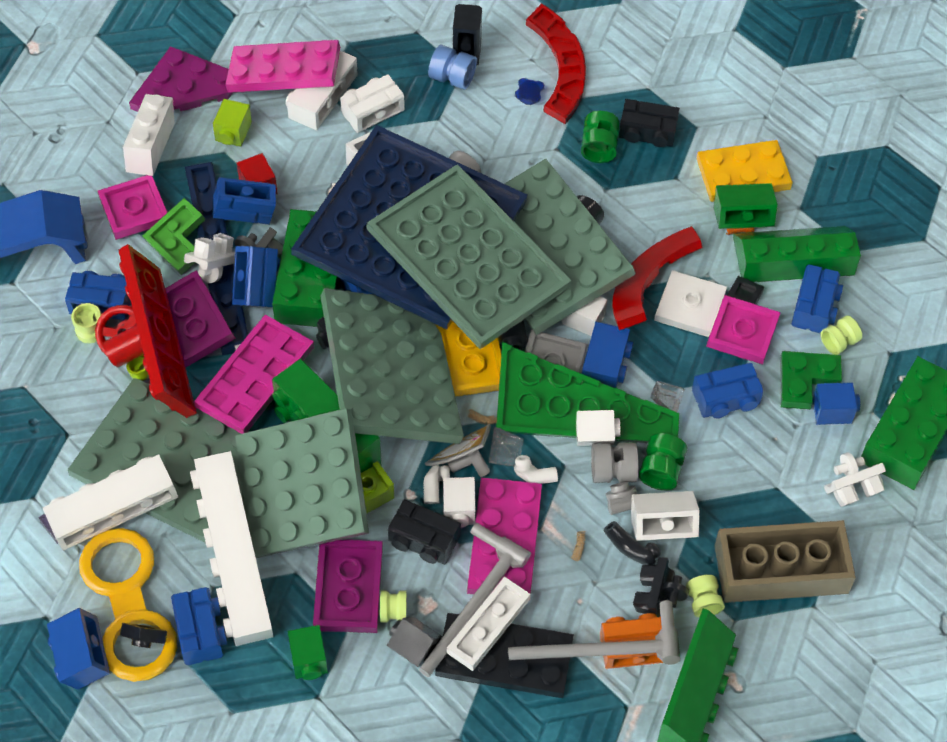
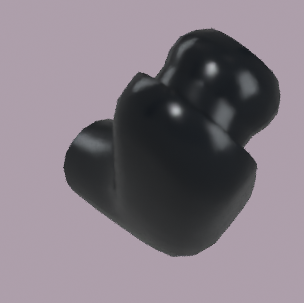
M616 521L609 523L603 530L622 554L640 564L654 565L656 563L655 559L661 555V550L655 543H648L644 548Z

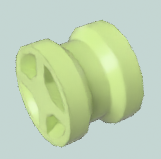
M381 590L380 622L387 623L390 619L402 620V618H406V590H400L397 594H390L387 590Z

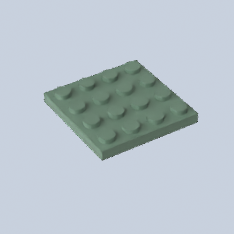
M345 408L235 435L244 509L256 558L369 533L352 410Z

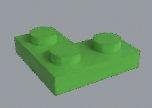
M183 198L142 236L153 249L182 275L196 263L188 264L184 262L185 254L194 252L195 247L186 237L204 222L205 218L193 205Z

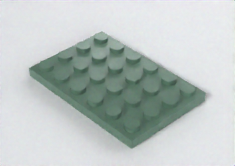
M547 159L542 160L504 183L528 195L527 202L514 222L572 280L571 286L524 319L535 335H538L635 275L633 266Z
M458 164L367 222V230L479 349L485 347L571 286L572 280Z
M324 288L320 297L340 410L345 408L352 410L355 433L460 444L464 434L442 335L436 325L376 295Z
M134 378L67 470L69 476L85 484H95L106 479L114 471L128 469L145 457H154L159 454L175 487L178 498L146 512V514L206 543L203 529L209 528L207 517L200 519L196 500L202 499L200 488L194 490L190 471L196 470L194 459L231 451L243 501L235 435L241 433L197 408V413L188 418L176 411H172L169 406L160 400L154 399L149 391V384Z

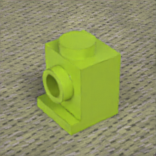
M378 461L372 464L373 467L361 473L366 514L394 499V483Z

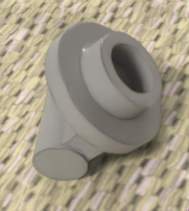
M628 482L611 485V491L606 493L610 515L631 510L632 494H637L636 487L629 486Z

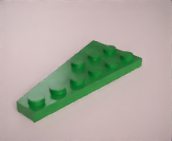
M502 342L497 433L577 438V411L614 410V418H620V437H615V441L648 443L650 437L657 433H667L678 437L679 413L648 400H642L627 394L623 390L615 389L600 383L601 381L559 364H553L532 353H526Z

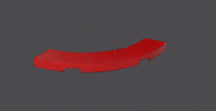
M541 3L526 19V26L534 30L548 44L555 56L559 73L555 90L550 99L545 103L543 112L566 124L579 106L583 95L586 76L585 58L576 35L571 33L565 25V21Z
M692 226L657 242L631 263L635 275L617 285L613 294V314L619 330L647 320L643 309L644 290L657 277L659 269L666 263L672 264L678 259L703 248L701 239Z

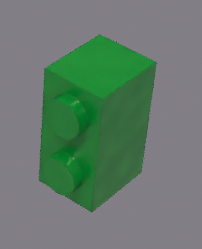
M772 183L716 186L713 208L719 229L775 227L778 204Z

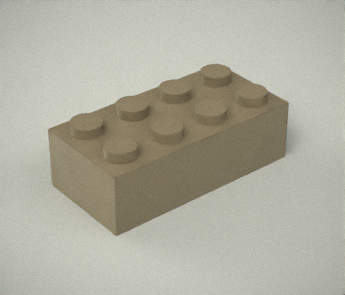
M844 520L719 529L717 534L715 552L724 603L849 594L856 578Z

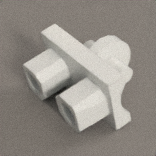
M219 233L214 235L213 240L208 238L195 239L194 252L186 253L184 262L188 264L196 262L199 264L198 274L205 282H217L222 276L223 266L235 263V252L232 251L234 238Z
M847 452L841 454V464L834 466L836 475L844 473L846 476L824 486L827 495L834 493L839 505L843 507L859 500L853 486L854 484L861 483L866 497L884 491L885 488L880 474L886 472L883 463L859 471L858 467L865 465L864 458L859 457L855 459L852 454Z

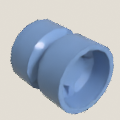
M440 44L431 58L428 75L430 78L443 83L449 80L452 86L465 90L470 85L475 74L477 58L464 52H460L457 55L455 49Z

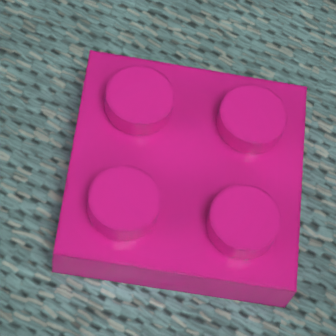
M149 175L97 191L115 240L148 230L167 214L155 181Z
M724 295L706 347L763 365L781 312Z

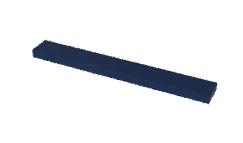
M208 162L185 166L192 205L205 218V221L197 227L198 237L213 240L215 234L222 233L227 235L224 219L213 218V195L217 185L213 163ZM234 264L223 266L220 280L208 283L211 296L236 338L220 347L222 356L233 354L235 352V345L241 344L248 336L243 307L241 305H232Z

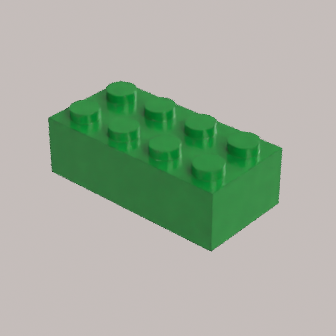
M290 209L272 302L274 320L282 324L317 327L318 320L324 317L320 297L323 289L339 290L341 278L291 255V248L317 211Z
M917 356L865 445L861 457L864 458L866 466L872 467L883 463L886 472L882 473L883 475L915 490L947 433V370Z
M301 358L272 379L274 390L272 396L276 404L274 411L283 423L340 410L337 394ZM355 433L360 472L362 473L373 467L372 464L377 461L381 465L380 437L378 435Z

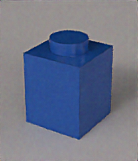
M853 383L817 384L812 398L816 425L852 424L856 412L860 411V396L855 394Z

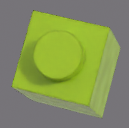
M223 99L213 121L215 141L226 145L242 146L252 123L249 104Z

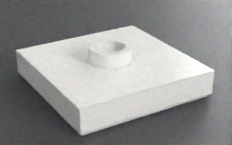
M672 270L654 321L709 337L726 294L727 286Z

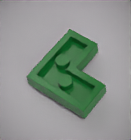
M782 351L780 357L781 407L810 410L812 406V384L841 383V355Z

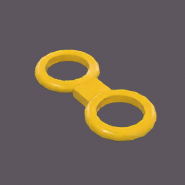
M117 528L109 529L94 536L84 546L79 558V570L86 586L97 594L110 598L115 620L106 628L102 638L109 670L121 679L132 682L145 681L162 674L173 662L178 649L177 633L168 619L160 613L147 610L141 587L150 578L154 568V551L148 540L136 531ZM117 542L131 544L141 554V563L138 571L131 578L123 582L110 583L101 580L93 572V560L103 547ZM122 623L147 624L167 631L163 650L154 662L146 666L132 667L123 664L117 659L114 645L120 635Z

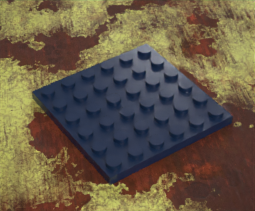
M376 125L291 248V255L444 329H448L453 320L367 230V222L457 164L513 221H515L527 202L528 195Z

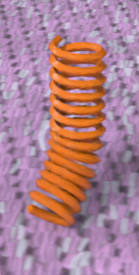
M754 227L743 229L729 228L726 234L754 232Z

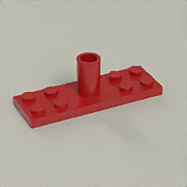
M127 244L118 249L121 259L119 266L125 276L127 284L125 291L131 300L136 325L104 341L105 353L110 362L116 367H121L144 355L143 366L149 375V391L154 399L160 400L169 406L172 411H176L188 418L197 412L161 270Z

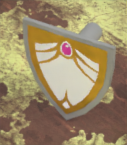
M489 424L463 437L460 444L453 443L428 460L425 465L435 466L448 462L450 470L454 473L473 464L479 477L487 475L490 470L478 449L484 447L491 425Z

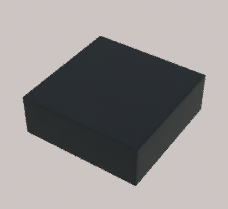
M737 276L727 296L757 304L763 293L764 286Z

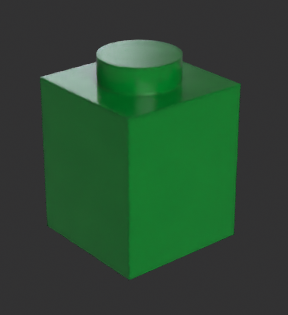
M320 625L289 630L288 638L295 678L313 680L319 678L322 674L328 673Z

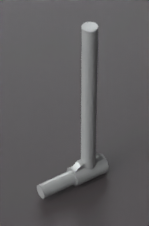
M479 523L474 524L470 533L496 548L495 551L499 561L419 668V671L424 676H431L447 654L449 644L491 594L510 566L513 568L524 567L531 556V552L505 536L500 537Z
M669 600L660 602L662 629L655 636V640L508 647L509 660L656 653L663 663L668 665L680 662L678 630L674 625L673 604Z

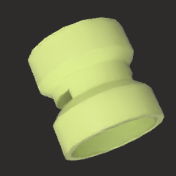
M80 304L71 314L76 336L83 343L97 342L95 328L101 316V311L94 304Z
M850 316L842 317L836 322L835 326L830 325L820 333L824 346L834 355L845 351L847 345H854L862 339L861 328Z
M701 575L686 583V587L689 589L688 595L693 598L692 610L696 617H700L703 608L709 610L714 615L724 610L725 605L723 598L717 593L719 585L714 575Z

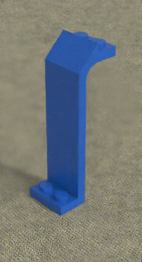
M39 190L1 202L0 258L40 245L54 244L62 247L75 264L86 261L84 249H87L88 245L84 236L83 226L85 221L81 213L80 197Z

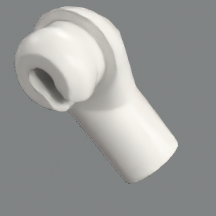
M520 455L515 459L514 471L524 481L540 484L558 482L556 467L537 469L531 464L530 457L527 455Z
M432 466L424 477V504L439 503V481H443V478H450L449 466Z

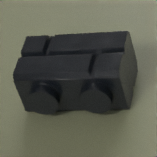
M464 4L455 5L453 49L456 50L457 55L460 52L476 56L477 65H479L482 41V7Z
M625 99L619 138L631 143L640 141L652 143L656 147H673L680 108Z
M405 499L402 501L397 514L393 517L388 527V541L391 542L393 547L403 552H407L408 549L416 552L424 561L431 564L439 562L445 565L461 535L460 522Z

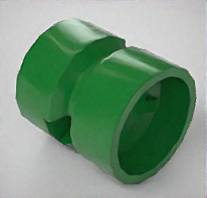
M599 110L593 111L585 117L581 154L588 161L607 163L616 157L620 124L616 115L608 111Z
M667 433L653 434L647 445L646 453L648 456L643 459L639 471V479L645 485L657 490L668 491L676 488L681 473V466L684 463L688 448L686 443L682 439Z

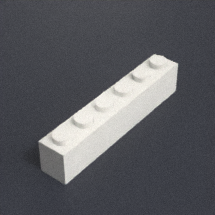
M231 451L194 459L196 470L190 471L194 490L199 488L201 490L202 499L196 500L200 519L207 517L209 528L203 529L207 548H214L216 557L209 559L213 578L220 576L222 588L216 589L220 608L227 606L229 618L223 619L227 638L234 637L235 646L273 638L272 626Z

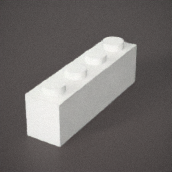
M158 454L154 457H145L128 469L114 471L106 479L95 484H86L79 491L69 496L55 498L49 505L42 508L57 542L64 551L178 498V495Z

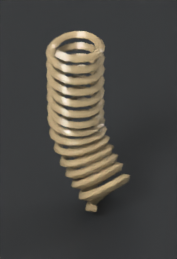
M472 409L469 410L468 417L479 423L486 424L487 422V425L497 423V417L494 418V415L492 419V416L487 417Z
M585 531L576 533L577 544L571 557L575 561H579L585 546V542H583L585 540L583 539H586V536H584L586 535Z

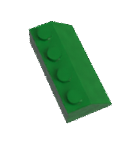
M846 226L733 234L740 275L752 282L803 279L807 265L822 267V270L838 271L840 276H854L861 257L856 233Z
M702 609L665 713L657 742L708 741L710 734L705 733L704 729L707 722L714 723L719 705L715 704L714 700L717 693L724 694L729 676L724 675L726 665L733 667L739 648L733 646L736 634L707 609Z

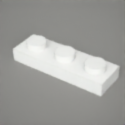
M504 577L449 644L447 654L474 671L529 602L531 594Z

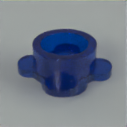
M521 78L518 81L519 89L515 91V97L526 105H533L541 100L540 93L544 90L543 82H535L527 78Z

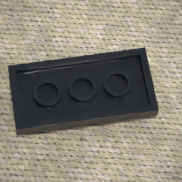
M447 613L443 636L459 614ZM510 624L474 671L449 654H446L436 667L435 676L563 698L570 657L509 660L508 647L572 644L574 634Z

